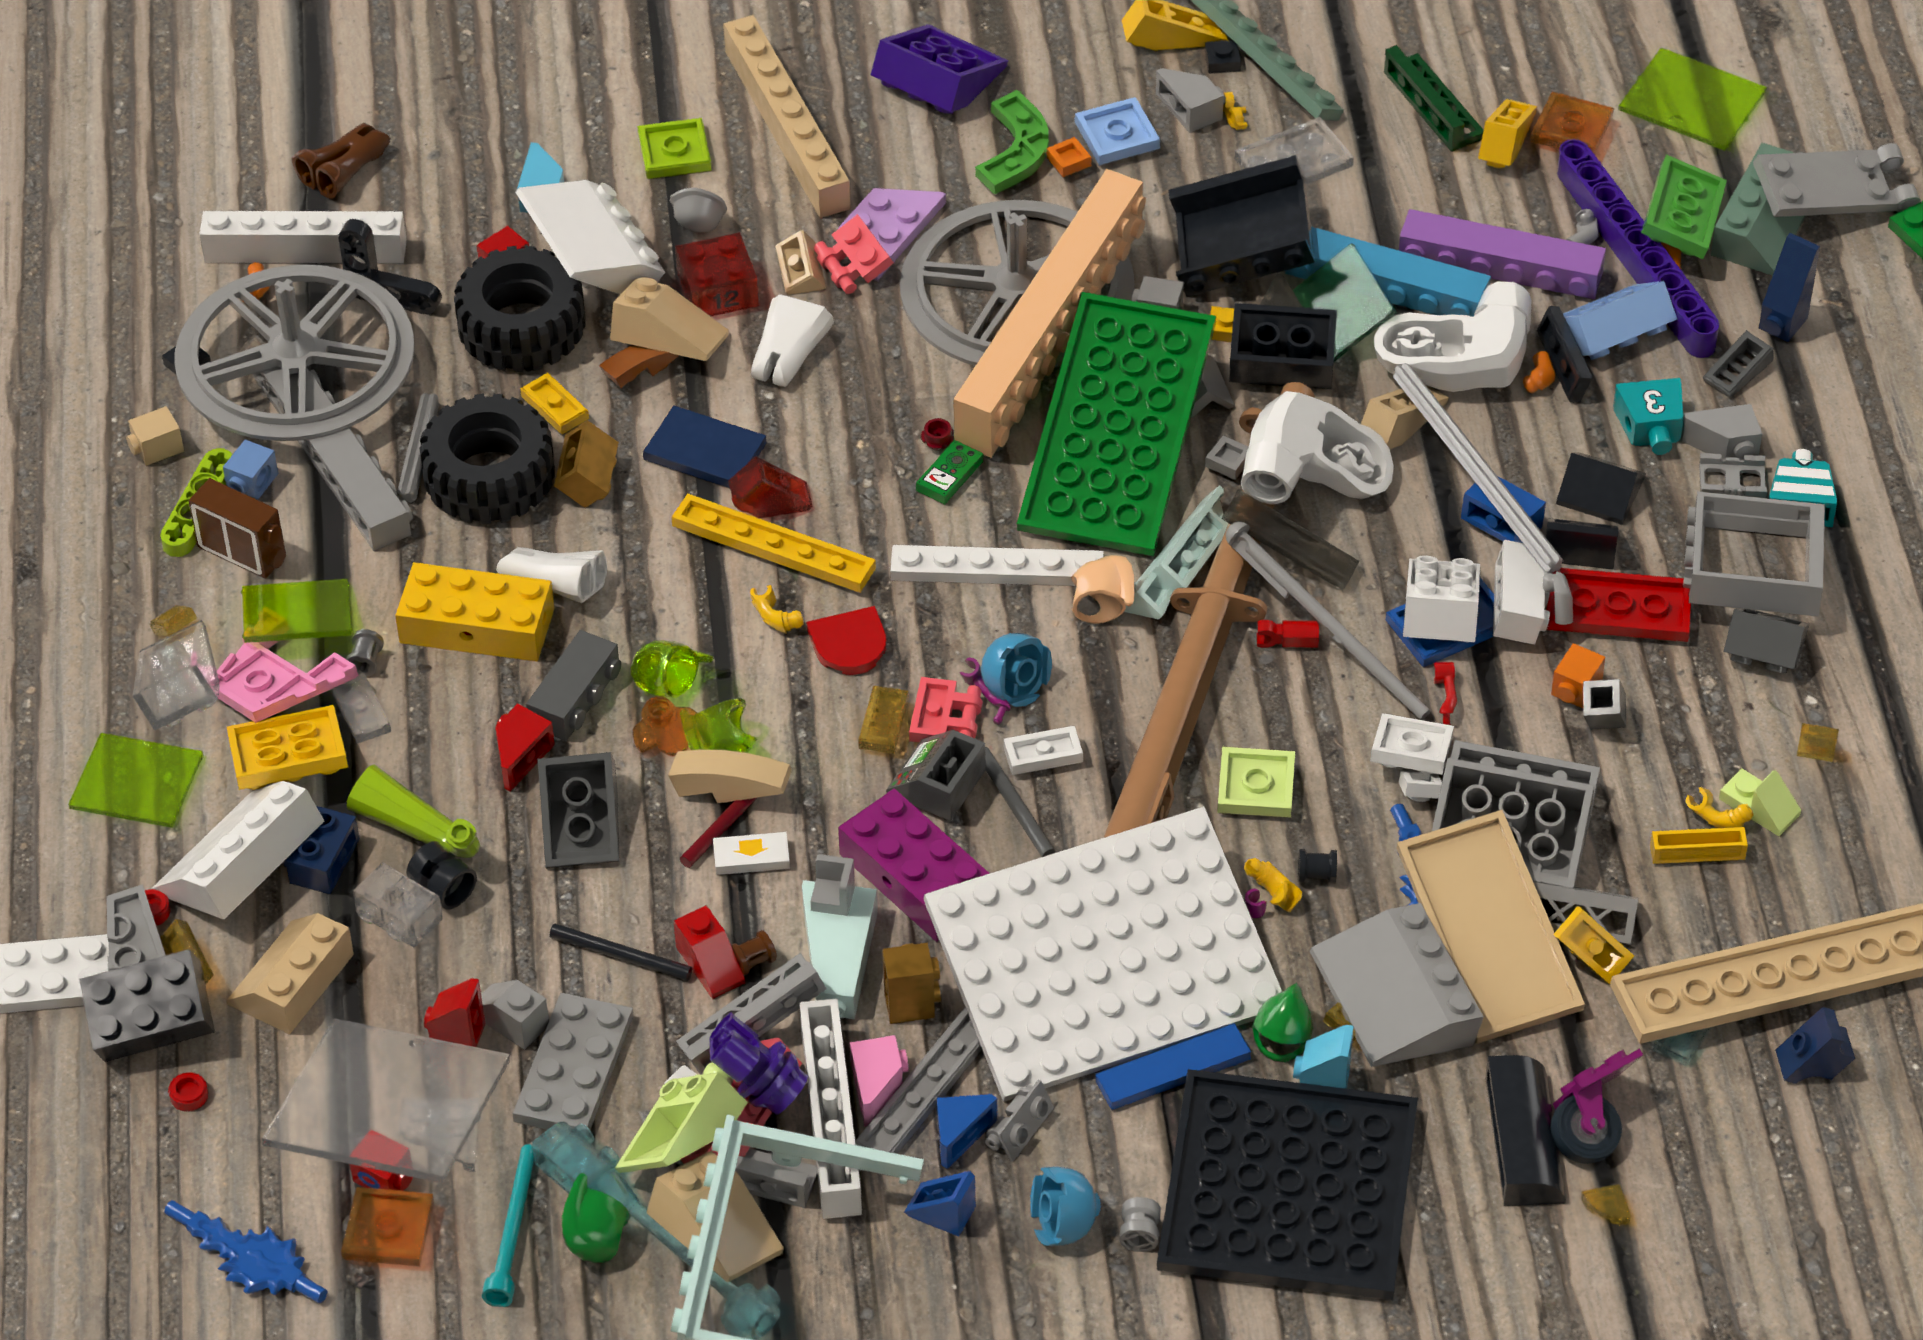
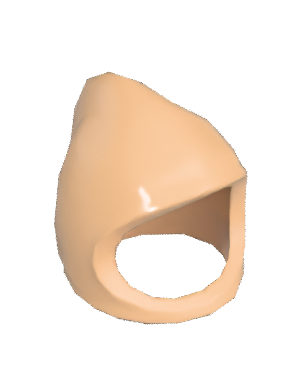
M1110 555L1087 562L1071 577L1072 582L1076 586L1072 611L1075 617L1081 621L1091 624L1109 622L1123 614L1126 606H1131L1134 602V573L1131 563L1124 556ZM1088 595L1094 598L1100 605V611L1091 616L1084 615L1077 607L1078 603Z

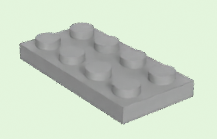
M560 993L513 1111L514 1122L587 1138L634 1017L633 1008Z

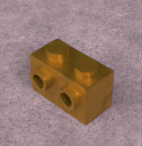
M588 420L567 433L564 438L554 487L584 508L597 500H603L611 490L610 481L613 468L617 462L616 453L619 442Z
M928 942L920 944L909 943L899 947L882 949L884 995L890 1024L935 1018V1003L941 1002L938 982L940 979L938 958L930 957Z

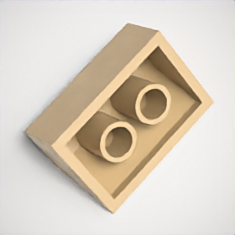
M319 913L291 921L227 999V1004L281 1031L291 1034L354 955L349 927Z

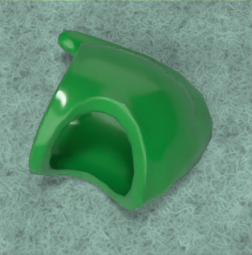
M1298 983L1268 998L1259 1008L1252 1026L1257 1048L1264 1056L1273 1061L1287 1062L1295 1059L1296 1055L1301 1056L1304 1053L1306 1041L1312 1037L1314 1027L1311 1013L1303 996V990ZM1259 1033L1277 1043L1301 1044L1292 1053L1286 1055L1274 1054L1266 1050L1262 1045Z
M580 1173L573 1183L562 1214V1236L569 1251L581 1260L593 1263L608 1262L617 1254L622 1230L629 1222L630 1213L621 1202L610 1195L588 1188L587 1175Z

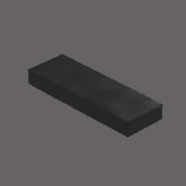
M1549 306L1536 331L1546 352L1549 354L1552 366L1569 402L1580 403L1593 378L1560 307Z

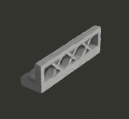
M1533 881L1539 897L1547 899L1556 911V913L1548 917L1550 921L1559 916L1564 922L1567 918L1563 912L1574 904L1583 905L1593 919L1609 932L1600 919L1611 911L1628 913L1625 935L1609 933L1617 941L1631 944L1639 901L1638 897ZM1554 901L1566 902L1568 904L1559 909ZM1591 907L1606 910L1597 916ZM1550 922L1554 931H1557V929L1562 925L1559 923Z
M799 953L676 1042L698 1073L702 1075L706 1066L712 1062L710 1061V1035L726 1015L733 1013L760 1037L800 1008L799 1002L811 1001L827 988L811 963L807 962L802 954Z

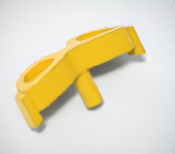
M1224 92L1225 104L1223 105V112L1226 115L1228 124L1236 130L1247 129L1248 124L1244 122L1242 114L1246 113V107H1234L1233 92Z

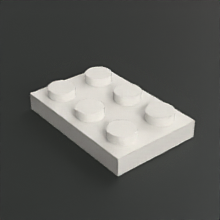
M107 934L0 944V1013L84 1006L79 979L108 971L109 941Z

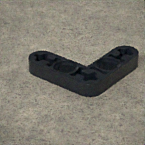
M349 219L345 222L338 236L343 269L360 274L385 288L398 300L404 310L420 314H432L442 299L441 291L434 284L427 281L378 270L372 229L368 224L359 219ZM353 256L361 258L365 263L359 262ZM388 287L394 288V289L397 290L400 294H396V293L392 292L391 290L388 289ZM359 295L356 296L358 299L365 300Z

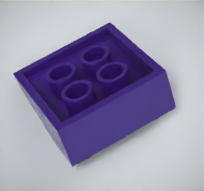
M927 24L880 39L870 75L881 80V84L888 88H899L908 92V96L914 100L927 101L934 104V108L940 112L953 113L967 107L1007 67L1008 60Z

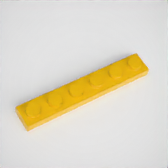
M688 493L671 517L673 527L861 593L876 570V560Z

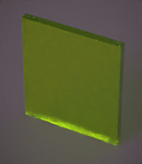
M348 579L242 586L244 625L242 638L244 643L352 635L353 627L351 626L348 589L350 583Z
M100 733L75 791L69 800V809L173 828L198 767L203 760V751Z

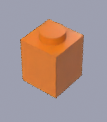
M1573 643L1554 671L1551 695L1566 703H1571L1584 709L1583 681L1603 680L1606 657Z

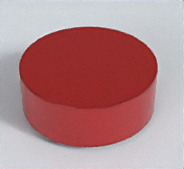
M145 890L155 924L158 926L164 923L170 915L171 909L168 897L159 890Z
M182 1073L176 1076L169 1084L170 1101L178 1110H197L208 1099L206 1081L197 1073Z

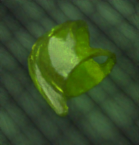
M656 640L643 645L635 654L631 664V676L637 687L645 692L663 697L678 698L692 686L697 675L699 663H711L714 658L711 655L692 650L680 642ZM660 677L661 685L656 686L654 683Z
M730 699L704 709L695 715H690L689 711L685 708L682 709L680 717L690 750H728L748 753L753 748L757 738L745 733L741 728L740 722L746 707L745 699Z

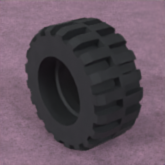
M517 246L507 247V250L501 252L497 249L489 252L488 257L483 258L481 256L472 263V268L467 267L460 276L461 279L456 283L454 304L460 341L465 345V349L473 357L477 356V360L487 366L491 363L495 369L505 371L506 368H510L514 372H524V369L533 368V371L543 368L544 364L549 363L553 365L559 362L561 355L567 356L575 348L574 344L577 345L583 336L586 316L582 282L570 278L552 251L546 249L538 251L534 246H526L525 249H517ZM520 303L541 306L534 311L524 314H507L499 311L507 306Z
M494 393L493 397L476 394L472 399L466 400L465 397L455 401V405L451 407L446 405L438 412V417L434 415L426 425L427 429L422 432L419 450L426 492L431 496L432 502L437 507L443 508L445 513L454 518L458 515L462 521L472 523L473 520H477L481 524H491V521L500 520L501 523L511 520L512 516L518 515L521 517L528 513L530 506L535 508L544 499L543 495H546L553 485L555 462L552 436L548 423L543 416L538 414L535 408L529 404L524 406L523 401L514 397L506 399L503 394ZM484 452H501L511 455V457L500 463L487 466L472 465L464 462L468 458Z

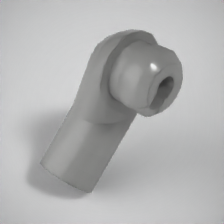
M1583 209L1576 214L1578 222L1576 225L1577 233L1566 240L1589 245L1599 235L1597 218H1594L1592 210Z
M1558 571L1556 574L1546 573L1543 577V589L1546 592H1554L1555 623L1561 625L1570 624L1573 622V597L1567 578Z

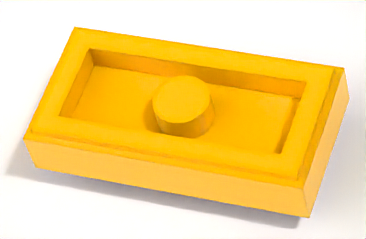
M548 372L520 388L521 397L535 408L561 435L589 419V411Z

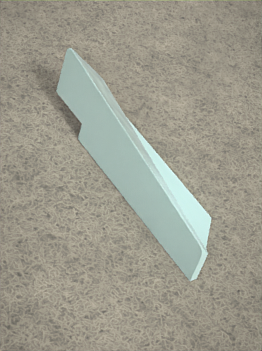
M1220 485L1199 503L1134 584V602L1131 606H1126L1124 612L1159 619L1164 615L1168 607L1172 592L1177 588L1188 587L1221 542L1230 521V516L1223 514L1220 498L1225 493Z

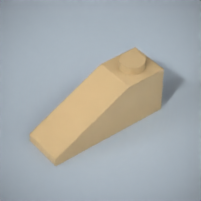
M1426 385L1442 407L1447 404L1448 396ZM1401 388L1370 399L1361 424L1381 435L1389 449H1393L1405 443L1427 420Z

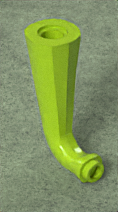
M375 764L368 766L362 773L348 796V810L387 825L426 844L431 841H438L455 856L461 858H471L479 851L480 842L476 836L475 826L464 819H456L453 822Z

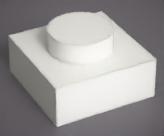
M1409 769L1400 770L1399 784L1405 797L1419 802L1429 801L1430 798L1439 799L1442 782L1438 774H1422L1417 770Z

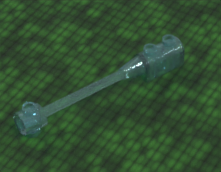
M562 1121L554 1124L532 1141L535 1165L569 1194L577 1176L580 1173L586 1174L588 1188L608 1194L621 1202L634 1219L692 1269L694 1259L687 1258L689 1249L647 1214V1208L639 1202L636 1194L622 1175L615 1169L620 1161L616 1152L609 1146H605L598 1151L592 1145L595 1139L588 1127L580 1123L572 1128L568 1123ZM712 1272L710 1285L727 1299L724 1306V1314L721 1315V1321L729 1334L741 1338L750 1335L753 1339L761 1338L767 1334L776 1324L780 1315V1309L777 1307L780 1304V1298L776 1291L769 1285H764L758 1290L751 1283H745L737 1288L731 1281L727 1283L716 1272Z

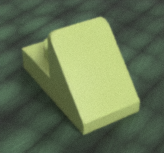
M1741 768L1720 790L1719 800L1734 809L1740 804H1748L1753 811L1752 820L1777 836H1780L1801 815L1799 805L1776 770H1773L1762 781Z

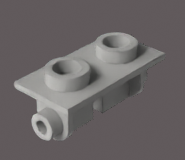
M1038 1080L1034 1086L1027 1085L1026 1088H1020L1015 1098L1005 1109L1007 1116H1010V1118L1000 1116L993 1127L986 1132V1145L992 1150H998L999 1147L1004 1148L1012 1162L1054 1108L1041 1080Z

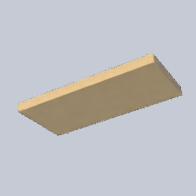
M1503 810L1397 842L1396 849L1416 898L1423 906L1484 1016L1475 1039L1477 1044L1584 1010L1585 1003L1558 939L1553 935L1555 932Z

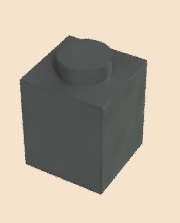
M1620 679L1583 681L1584 717L1590 730L1626 728V693Z

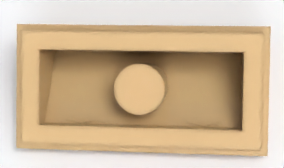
M804 230L775 245L785 292L788 295L820 291L826 288L822 267L817 260L818 255L814 251L816 243Z

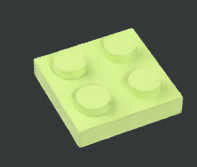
M1222 747L1217 813L1291 818L1295 751Z

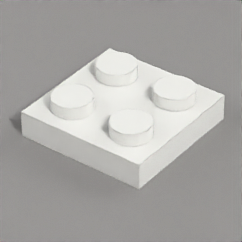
M1382 713L1372 747L1370 762L1380 763L1388 768L1402 767L1417 770L1422 774L1436 773L1443 775L1454 726Z

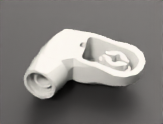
M1495 282L1489 285L1483 292L1473 317L1453 314L1439 316L1411 312L1395 315L1382 324L1374 336V348L1378 361L1392 374L1395 373L1394 369L1397 365L1401 366L1407 363L1425 385L1440 390L1456 392L1475 388L1493 387L1500 389L1507 387L1519 372L1526 352L1527 334L1531 324L1532 300L1530 294L1524 287L1515 282Z
M1285 391L1267 404L1259 413L1251 432L1241 486L1247 495L1267 504L1285 502L1290 497L1299 478L1323 483L1347 497L1364 499L1386 491L1392 482L1394 465L1389 447L1381 435L1373 429L1359 424L1332 404L1303 393Z

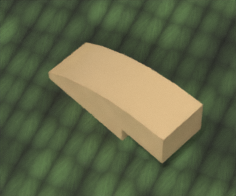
M699 749L677 751L668 776L679 797L713 793L717 803L784 794L792 768L790 764L745 752Z

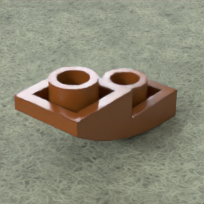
M632 345L614 354L599 366L604 375L622 388L628 382L633 381L643 370L647 371L651 376L656 375L679 355Z

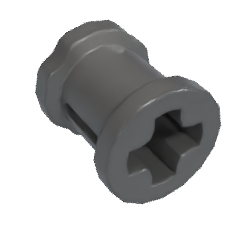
M368 629L357 630L352 637V653L347 656L346 660L356 665L359 676L369 677L376 672L377 653L383 648L384 639L375 631Z

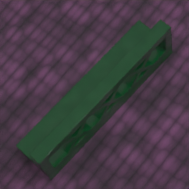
M1397 45L1385 50L1384 74L1451 152L1482 140L1484 129L1418 53L1407 57ZM1464 128H1468L1471 132L1464 135Z

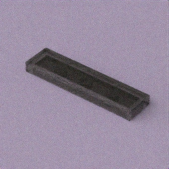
M1240 489L1233 496L1221 518L1229 524L1235 522L1248 524L1250 528L1247 534L1342 591L1347 586L1360 562Z

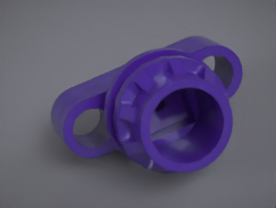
M733 1013L726 1015L710 1035V1061L737 1083L742 1081L737 1092L743 1098L749 1096V1102L755 1107H766L775 1115H778L793 1102L808 1080V1075L799 1068L797 1057L792 1052L785 1053L786 1046L782 1042H777L768 1049L759 1041L758 1034Z

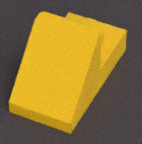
M1578 906L1553 934L1575 957L1608 984H1611L1612 976L1619 975L1634 957L1628 949Z

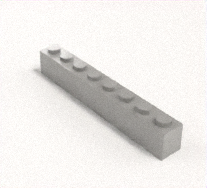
M273 367L253 373V377L277 412L285 414L282 368ZM306 368L305 412L335 404L331 393L322 390L317 373ZM299 373L289 374L292 413H298ZM351 427L322 437L297 440L373 551L411 535L409 520L413 519V515L408 503L405 500L400 501L398 499L393 482L390 478L385 479L382 476L381 467L374 456H368L363 439L359 434L354 435Z

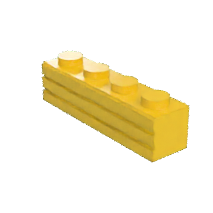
M1744 827L1652 831L1650 841L1653 864L1745 860L1748 847Z

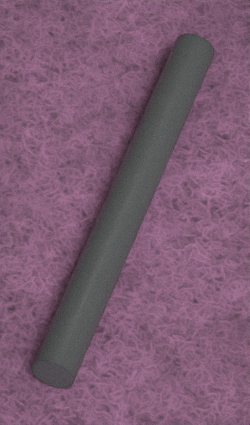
M985 747L986 772L1041 857L1054 854L1055 850L989 748Z

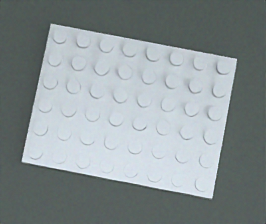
M1205 807L924 895L926 908L1003 1102L1014 1099L1020 1088H1026L1027 1085L1034 1086L1038 1080H1041L1044 1087L1048 1088L1141 1058L1233 1023L1239 1026L1255 1021L1259 1008L1267 999L1282 992Z

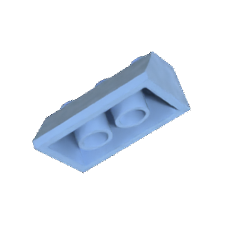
M1664 281L1634 284L1563 313L1582 356L1589 355L1591 360L1608 355L1610 353L1609 347L1618 344L1619 348L1638 342L1637 336L1647 332L1648 336L1667 330V323L1677 320Z

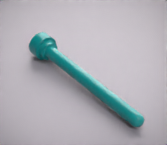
M526 1144L521 1148L495 1272L485 1279L481 1297L483 1301L495 1307H506L513 1302L516 1286L510 1273L536 1155V1149L531 1144Z

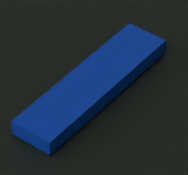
M1235 1023L1097 1073L1096 1083L1112 1111L1185 1084L1188 1069L1218 1072L1250 1060L1251 1051Z

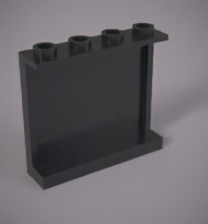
M1296 155L1168 190L1169 200L1176 213L1181 268L1180 271H1176V276L1180 282H1183V291L1186 297L1315 263L1306 180Z

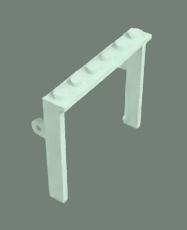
M727 1115L724 1128L716 1127L712 1150L718 1152L716 1164L708 1163L704 1186L710 1187L708 1200L700 1198L695 1222L702 1223L700 1236L692 1235L687 1258L694 1259L691 1272H683L679 1295L686 1296L683 1309L675 1308L671 1332L678 1333L677 1340H751L700 1329L741 1145L773 1151L772 1160L782 1166L796 1167L800 1165L801 1158H807L898 1177L899 1183L905 1185L907 1184V1179L919 1182L924 1159L734 1120L735 1116Z

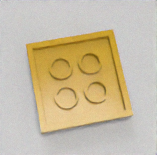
M334 705L266 718L256 723L251 721L226 727L239 790L246 788L252 790L260 789L267 784L280 781L295 782L304 776L319 773L328 775L339 771V769L348 768Z

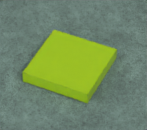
M702 118L637 126L647 179L712 171Z

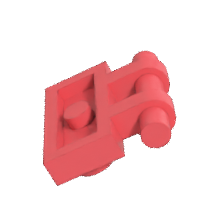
M858 214L831 234L837 242L836 245L828 247L825 242L821 241L814 246V251L818 255V262L824 269L830 271L833 283L836 287L842 288L846 294H851L856 290L857 286L853 281L858 277L862 276L869 283L894 264L893 260ZM848 257L851 263L846 267L842 266L840 261Z
M921 677L909 730V741L920 742L922 739L950 730H955L975 738L978 729L975 720L976 716L981 713L983 704L980 698L981 688L971 685L968 687L967 693L957 692V681ZM953 709L961 710L962 717H951Z

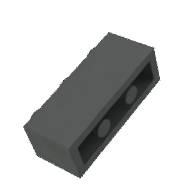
M579 630L526 703V708L552 722L554 737L567 742L574 730H579L582 727L586 714L592 705L599 703L603 691L610 680L617 678L621 670L618 644Z

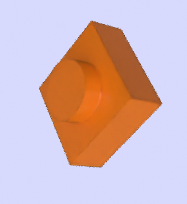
M1076 137L1047 148V159L1062 177L1091 166V155Z

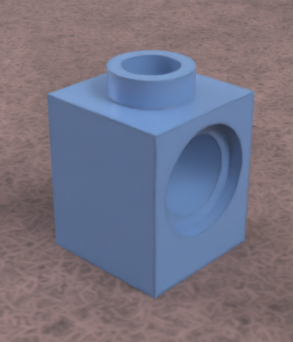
M244 440L223 466L226 486L258 500L278 475L275 451Z

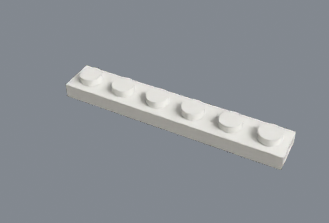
M892 545L890 573L891 581L1075 586L1071 579L1072 575L1085 563L1103 558L1104 551Z

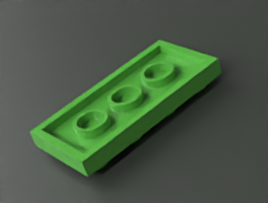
M1666 155L1660 166L1641 233L1647 235L1655 242H1663L1678 248L1686 255L1704 259L1709 249L1727 180Z

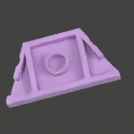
M873 188L838 229L858 214L893 262H895L946 204V194L933 191ZM889 268L874 278V280L878 281Z

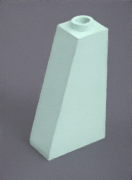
M803 880V910L810 963L827 988L815 997V1001L838 999L840 1018L855 1019L878 914L877 889L855 886L848 916L811 911L810 901L815 882Z

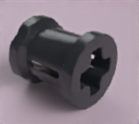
M1299 849L1298 882H1304L1306 878L1328 879L1330 883H1336L1337 850H1331L1329 854L1307 853L1305 849Z

